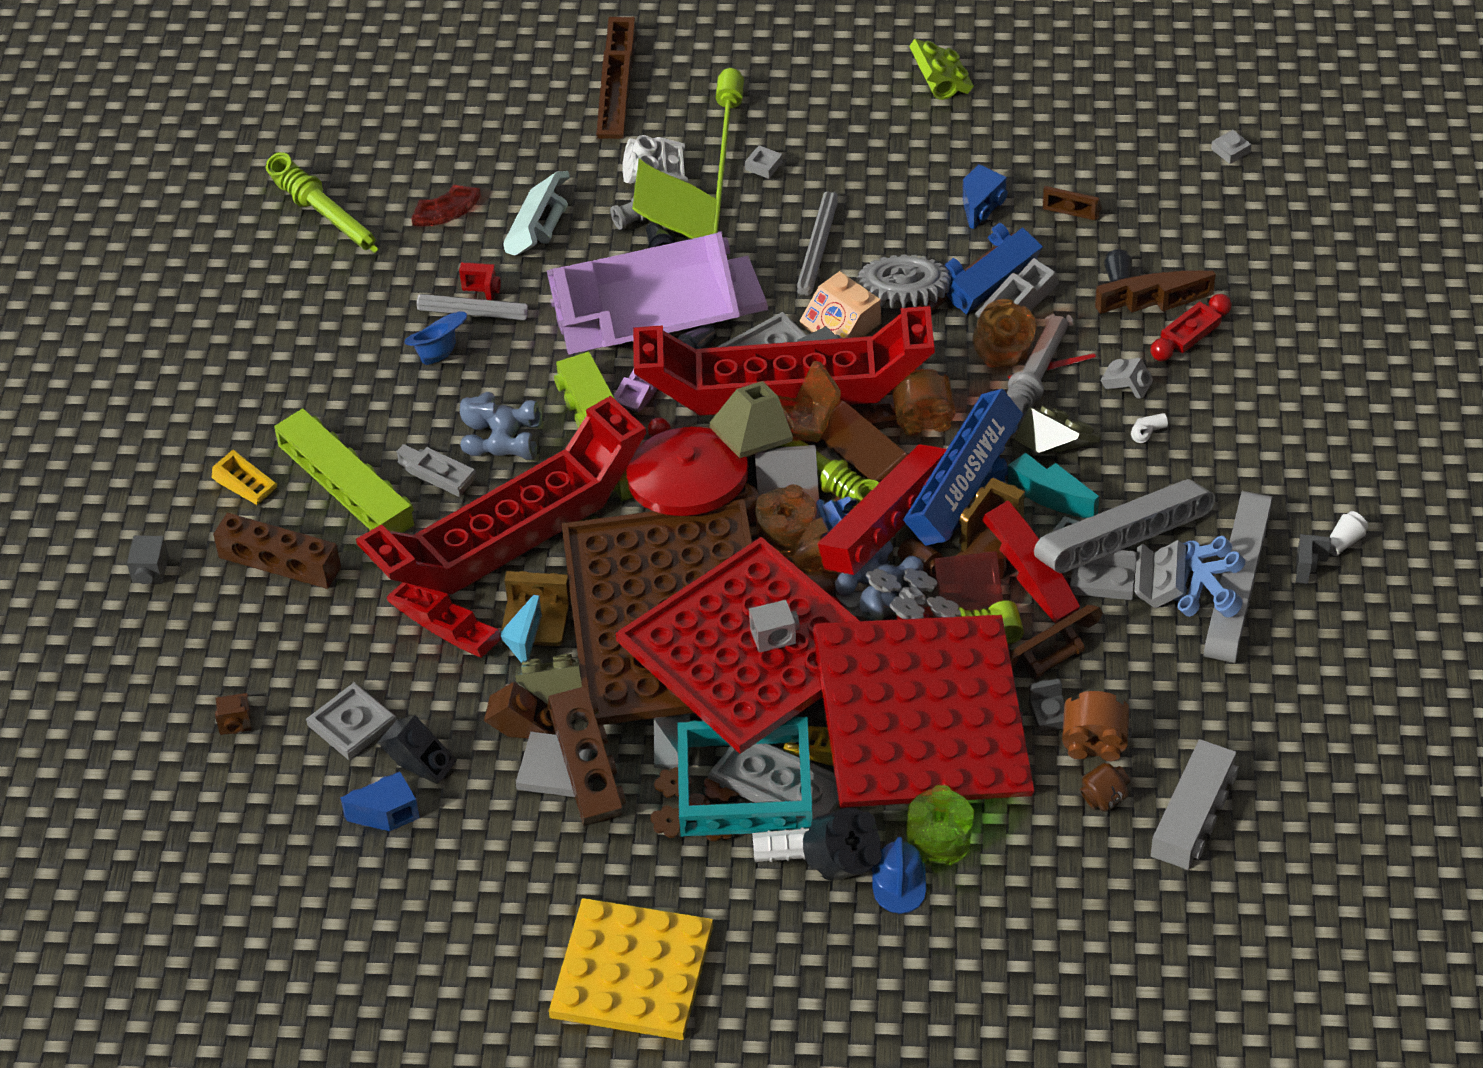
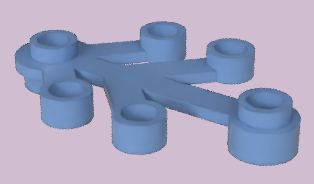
M1219 536L1211 544L1204 546L1193 540L1183 543L1186 546L1184 594L1173 599L1174 601L1180 600L1178 609L1187 617L1193 616L1199 610V598L1204 584L1214 596L1213 602L1218 612L1224 617L1236 615L1242 607V598L1233 590L1224 589L1213 574L1229 571L1237 573L1244 567L1245 559L1237 551L1231 552L1232 543L1224 536ZM1215 555L1220 558L1225 557L1224 560L1203 563V559ZM1193 570L1194 573L1192 576L1188 595H1186L1187 587L1185 585L1188 579L1189 572Z

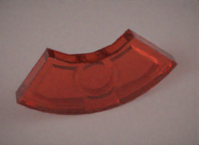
M453 185L449 192L438 198L419 200L411 218L412 226H435L461 217L471 210L481 196L480 188Z

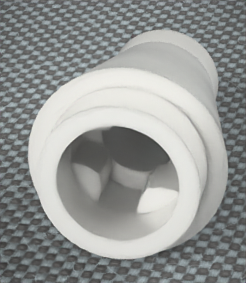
M1350 511L1348 514L1341 516L1330 535V553L1332 555L1338 556L1343 550L1366 535L1368 523L1360 514Z

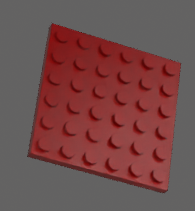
M760 537L616 632V641L741 754L823 697L813 635L814 624L855 622L859 620L765 539ZM786 600L790 611H796L799 618L800 629L796 630V644L759 653L750 630L749 608Z
M1002 615L814 624L813 635L840 808L1032 796L1034 786Z

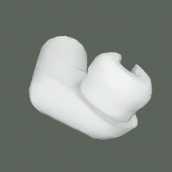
M1165 413L1138 418L1131 430L1132 439L1137 443H1144L1150 438L1153 430L1168 427Z

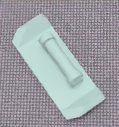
M557 171L530 190L503 244L506 253L516 256L535 246L537 240L544 244L550 242L552 232L561 214L565 212L568 206L567 201L563 197L558 196L554 189L570 178L568 171ZM548 203L552 209L542 226L538 220Z

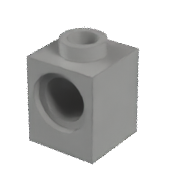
M786 600L749 608L750 630L759 653L796 644V630L800 629L799 618L796 611H790Z

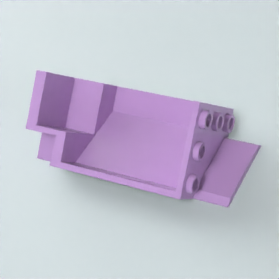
M718 232L703 237L547 270L553 298L550 301L552 307H555L556 319L561 334H564L568 355L633 341V327L663 325V330L670 333L768 310L767 301L749 256L727 260L726 254H730L727 237H722V233Z

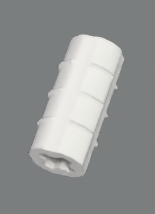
M809 828L785 829L782 831L768 830L767 832L752 833L755 862L770 861L772 863V861L776 860L789 861L790 859L801 858L805 860L803 837L805 831H809Z

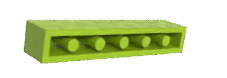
M589 351L557 361L558 374L554 375L558 391H564L565 393L564 399L568 410H574L575 412L574 416L578 428L587 415L586 409L609 396L613 397ZM626 469L613 490L617 492L621 501L633 498L628 487Z
M302 408L274 426L278 446L369 530L382 524L389 531L403 533L414 526L412 516L414 509L409 499L405 496L401 497L396 493L388 480L383 481L370 464H364L351 447H345L333 431L329 432L325 429L317 416H311Z

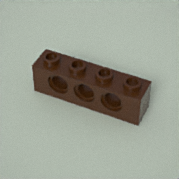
M228 512L213 533L219 558L325 589L329 588L341 568L336 543Z
M583 686L548 696V708L583 826L621 816L622 805H626V799L622 786L616 787L613 775L617 774L616 764L613 756H607L604 744L608 743L604 725L598 726L595 714L599 713V708L595 695H589L587 687ZM575 719H582L588 726L584 730L578 731L573 729L570 723ZM590 749L596 753L597 757L592 761H585L579 756V753L582 750ZM598 779L604 782L606 788L600 792H595L589 788L588 783Z

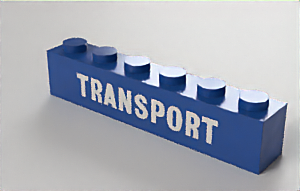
M1003 388L981 394L903 519L925 546L944 543L951 538L953 529L960 520L963 510L968 506L971 499L976 496L982 481L991 473L993 463L1005 450V444L1009 437L1018 428L1017 424L1022 418L1023 413Z

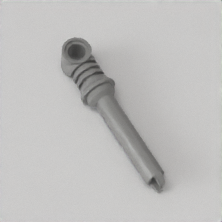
M1054 313L1045 317L1046 326L1023 371L1012 374L1008 381L1009 389L1007 395L1023 413L1022 418L1017 424V430H1019L1029 407H1033V404L1044 393L1041 379L1068 326L1074 325L1070 315H1067L1066 319L1062 316H1055Z

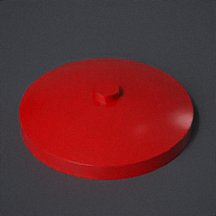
M706 427L676 428L649 438L638 447L626 469L628 487L636 501L652 511L673 516L702 514L727 504L741 492L747 482L749 472L747 457L739 458L711 428Z

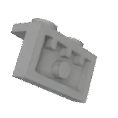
M1177 540L1156 552H1153L1144 544L1137 547L1134 591L1140 599L1147 602L1156 609L1184 594L1186 546Z
M1119 550L1072 569L1070 589L1075 595L1132 600L1137 553Z

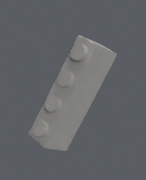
M1200 739L1198 740L1154 833L1151 857L1189 870L1194 858L1200 859L1205 846V840L1202 839L1205 833H1212L1217 818L1214 813L1217 808L1222 810L1226 802L1228 791L1225 789L1228 784L1233 785L1239 772V766L1235 765L1236 751Z

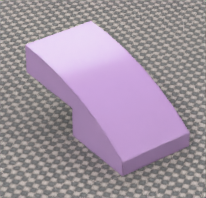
M633 369L629 378H623L614 398L624 408L639 412L653 397L657 388L635 375Z

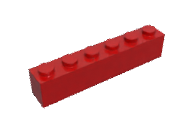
M918 444L817 543L824 569L855 575L906 524L903 521L904 517L947 449Z

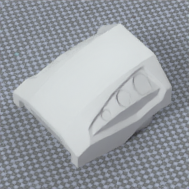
M640 135L637 139L629 138L623 158L624 182L629 184L636 182L639 158L663 173L682 181H688V177H685L683 160L685 143L661 137L651 138L646 135Z

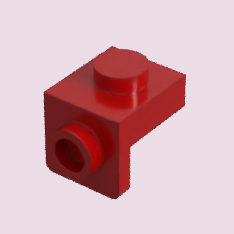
M461 262L459 274L462 291L485 292L486 300H494L495 293L499 294L501 288V278L496 276L495 264Z

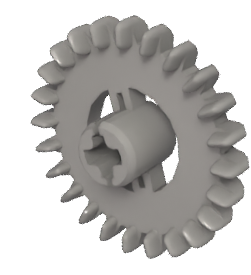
M892 255L890 258L882 257L880 261L874 260L870 264L865 265L859 271L856 283L875 296H879L881 307L885 304L886 299H890L891 308L894 307L895 301L901 302L902 308H905L906 302L912 301L914 307H917L918 298L921 299L925 306L928 305V296L935 303L938 297L944 298L945 293L949 292L951 276L943 264L933 259L928 260V257L922 256L918 258L917 255H911L910 257L901 255L897 257Z

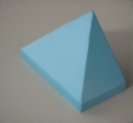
M533 595L500 632L501 639L521 663L522 661L529 660L542 617L540 596Z

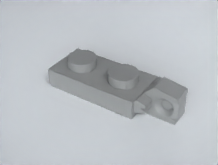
M403 444L396 451L398 464L405 467V470L410 474L458 497L477 478L475 469L428 447L417 451Z

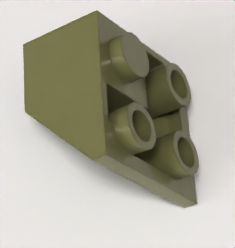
M763 381L736 389L710 422V428L739 458L751 456L793 441V436L779 397Z
M1042 405L1041 409L1029 407L1014 440L1038 453L1054 454L1099 443L1102 437L1093 433L1094 427L1079 420L1075 422L1068 419L1070 416L1068 413L1055 407L1051 409Z
M572 654L553 656V661L541 663L539 658L522 661V666L516 667V682L546 704H548V696L582 687L578 657L572 658Z

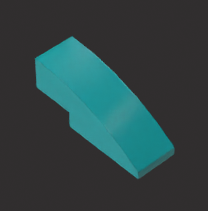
M1024 453L1008 465V484L1025 491V497L1055 511L1077 517L1089 518L1098 514L1099 496L1057 463L1046 469L1027 453Z

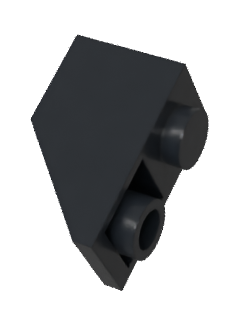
M416 715L396 720L378 741V744L399 766L435 784L439 783L457 762V759Z

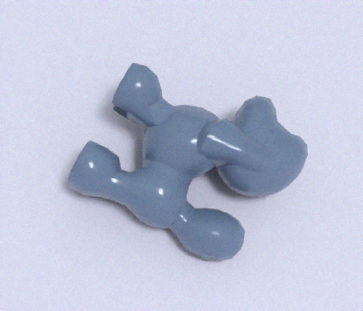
M491 392L482 393L478 397H466L461 400L460 416L468 427L475 430L492 429L488 439H482L472 434L464 436L460 443L462 451L471 456H481L490 452L495 456L516 455L525 460L536 459L537 444L531 441V433L522 432L516 438L513 437L518 433L520 427L539 428L541 426L542 412L537 401L527 400L519 409H513L507 405H496L495 396Z
M888 541L855 575L840 573L835 581V588L839 595L848 596L853 593L858 583L870 585L869 578L866 575L868 571H874V569H882L887 574L894 575L897 578V582L901 584V588L910 587L909 582L903 579L905 570L912 568L916 571H923V563L916 556H908L897 567L889 565L890 561H887L888 555L893 551V546ZM870 585L862 592L860 598L862 614L868 621L883 620L889 615H897L890 608V604L894 597L899 595L900 591L892 590V592L883 593Z

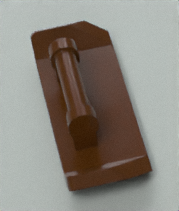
M835 400L812 421L808 428L809 431L866 479L881 482L907 456L900 447L843 400Z
M1087 605L1010 651L1012 670L1020 657L1030 676L1036 680L1042 677L1044 672L1074 654L1078 655L1085 650L1084 644L1071 625L1076 624L1087 628L1094 626L1103 615L1101 608ZM1061 632L1067 644L1037 661L1030 650Z

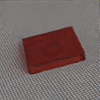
M997 551L934 559L938 596L957 603L959 607L970 610L971 613L972 610L976 609L979 612L980 609L988 610L994 603L1003 601Z

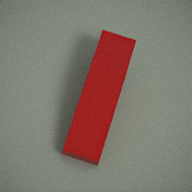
M1009 500L987 512L982 521L1002 543L999 550L1019 572L1016 579L1056 624L1079 610L1080 605L1062 573L1056 572L1035 557L1034 549L1039 538Z
M402 582L386 597L390 604L427 630L480 658L501 640V634L497 628L477 621L473 611L452 604L449 595L444 592Z

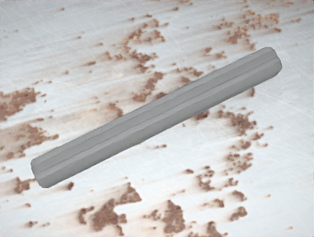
M827 191L823 194L797 283V292L800 295L809 296L813 291L838 203V195L835 192Z

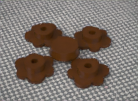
M678 767L672 768L670 771L667 769L662 770L660 777L654 782L655 789L663 792L667 798L679 797ZM689 777V786H691L692 778ZM706 778L704 780V786L706 787L705 796L698 793L689 794V806L710 805L708 799H719L720 802L726 803L730 800V797L735 798L739 796V793L727 787L721 788L719 783ZM666 805L662 807L661 811L657 810L651 814L650 820L654 824V831L656 833H664L669 838H675L679 835V808L673 809L671 806ZM732 834L706 835L708 840L716 842L721 838L730 839Z

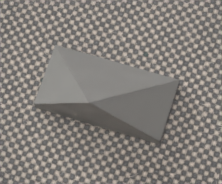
M690 713L654 718V768L678 767L677 722H690Z

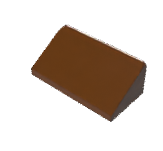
M1044 186L1043 209L1097 221L1102 208L1098 197Z

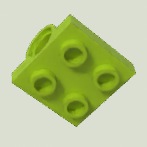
M916 38L912 41L909 47L935 98L945 100L952 97L957 91L966 94L971 91L974 85L968 76V71L963 67L959 59V54L955 50L941 48L931 41L924 42Z

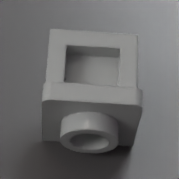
M1141 358L1117 359L1109 364L1100 381L1105 389L1130 387L1135 397L1139 399L1144 397L1153 382V378Z

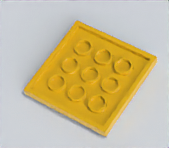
M582 898L549 1008L550 1018L684 1040L713 930V919Z

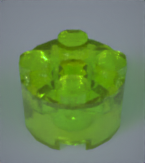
M937 785L933 790L919 794L910 803L907 813V843L913 845L920 852L922 862L930 864V860L936 862L946 861V865H951L961 860L970 849L974 809L963 796L945 785Z

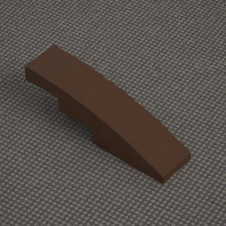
M1213 270L1173 271L1124 278L1096 286L1095 307L1100 314L1123 306H1127L1130 312L1133 313L1154 305H1158L1163 312L1214 295L1216 274Z

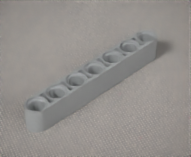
M1186 479L1046 534L1035 545L1034 555L1038 560L1056 572L1065 573L1205 516L1213 508L1215 496L1193 480Z
M1247 491L1241 492L1230 542L1232 543L1231 552L1237 551L1245 559V565L1237 573H1232L1231 571L1223 572L1220 584L1224 589H1231L1242 598L1243 604L1240 611L1232 617H1224L1214 606L1204 649V657L1232 663L1236 662L1269 521L1273 496Z

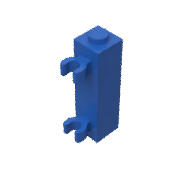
M1002 223L992 228L993 233L988 236V239L993 245L998 247L966 271L963 270L961 263L955 258H952L945 264L952 282L946 296L955 307L960 308L967 315L992 296L1012 273L1019 275L1033 258L1037 259L1043 246L1023 227L1011 236L1008 229Z

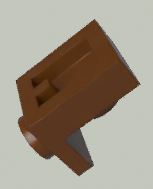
M247 693L216 698L217 711H215V718L220 735L237 734L252 730Z

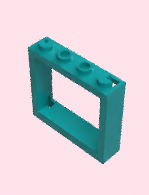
M793 717L756 743L799 742L802 801L689 806L688 747L727 746L730 744L704 721L677 722L679 823L681 837L752 834L767 832L768 830L782 831L785 829L810 828L813 817L808 717ZM796 816H806L805 818H796Z

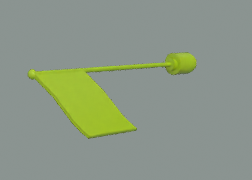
M727 68L721 72L717 79L716 101L720 106L725 107L716 198L690 183L653 168L640 158L638 160L632 209L648 220L681 233L690 239L718 233L730 110L739 106L743 99L744 78L739 70Z

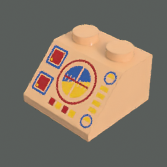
M839 271L818 287L800 319V326L810 333L827 326L835 335L837 334L841 338L864 337L881 324V299Z

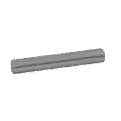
M419 294L417 298V309L419 311L450 314L460 311L471 316L526 320L529 312L526 303Z

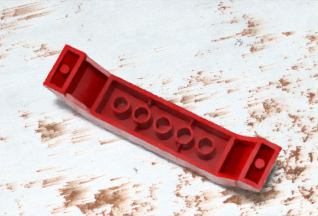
M930 306L901 308L900 315L876 334L868 337L695 349L665 332L663 325L633 327L634 374L699 416L717 414L736 389L761 381L779 397L783 410L826 407L835 400H843L849 405L878 403L935 353Z
M609 396L586 409V417L563 451L414 535L389 531L381 524L356 538L357 545L389 579L454 594L562 531V523L580 521L603 508L645 437L646 428L612 396Z

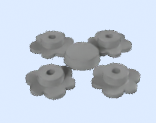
M907 568L903 579L909 582L910 587L901 588V584L897 582V578L894 575L887 574L882 569H874V571L867 572L866 576L869 578V583L876 590L883 593L892 592V590L900 591L899 597H894L890 608L902 619L923 618L925 610L922 606L925 603L931 607V611L938 618L961 616L958 604L951 600H946L941 596L926 599L922 592H932L934 587L937 586V581L928 576L924 571Z

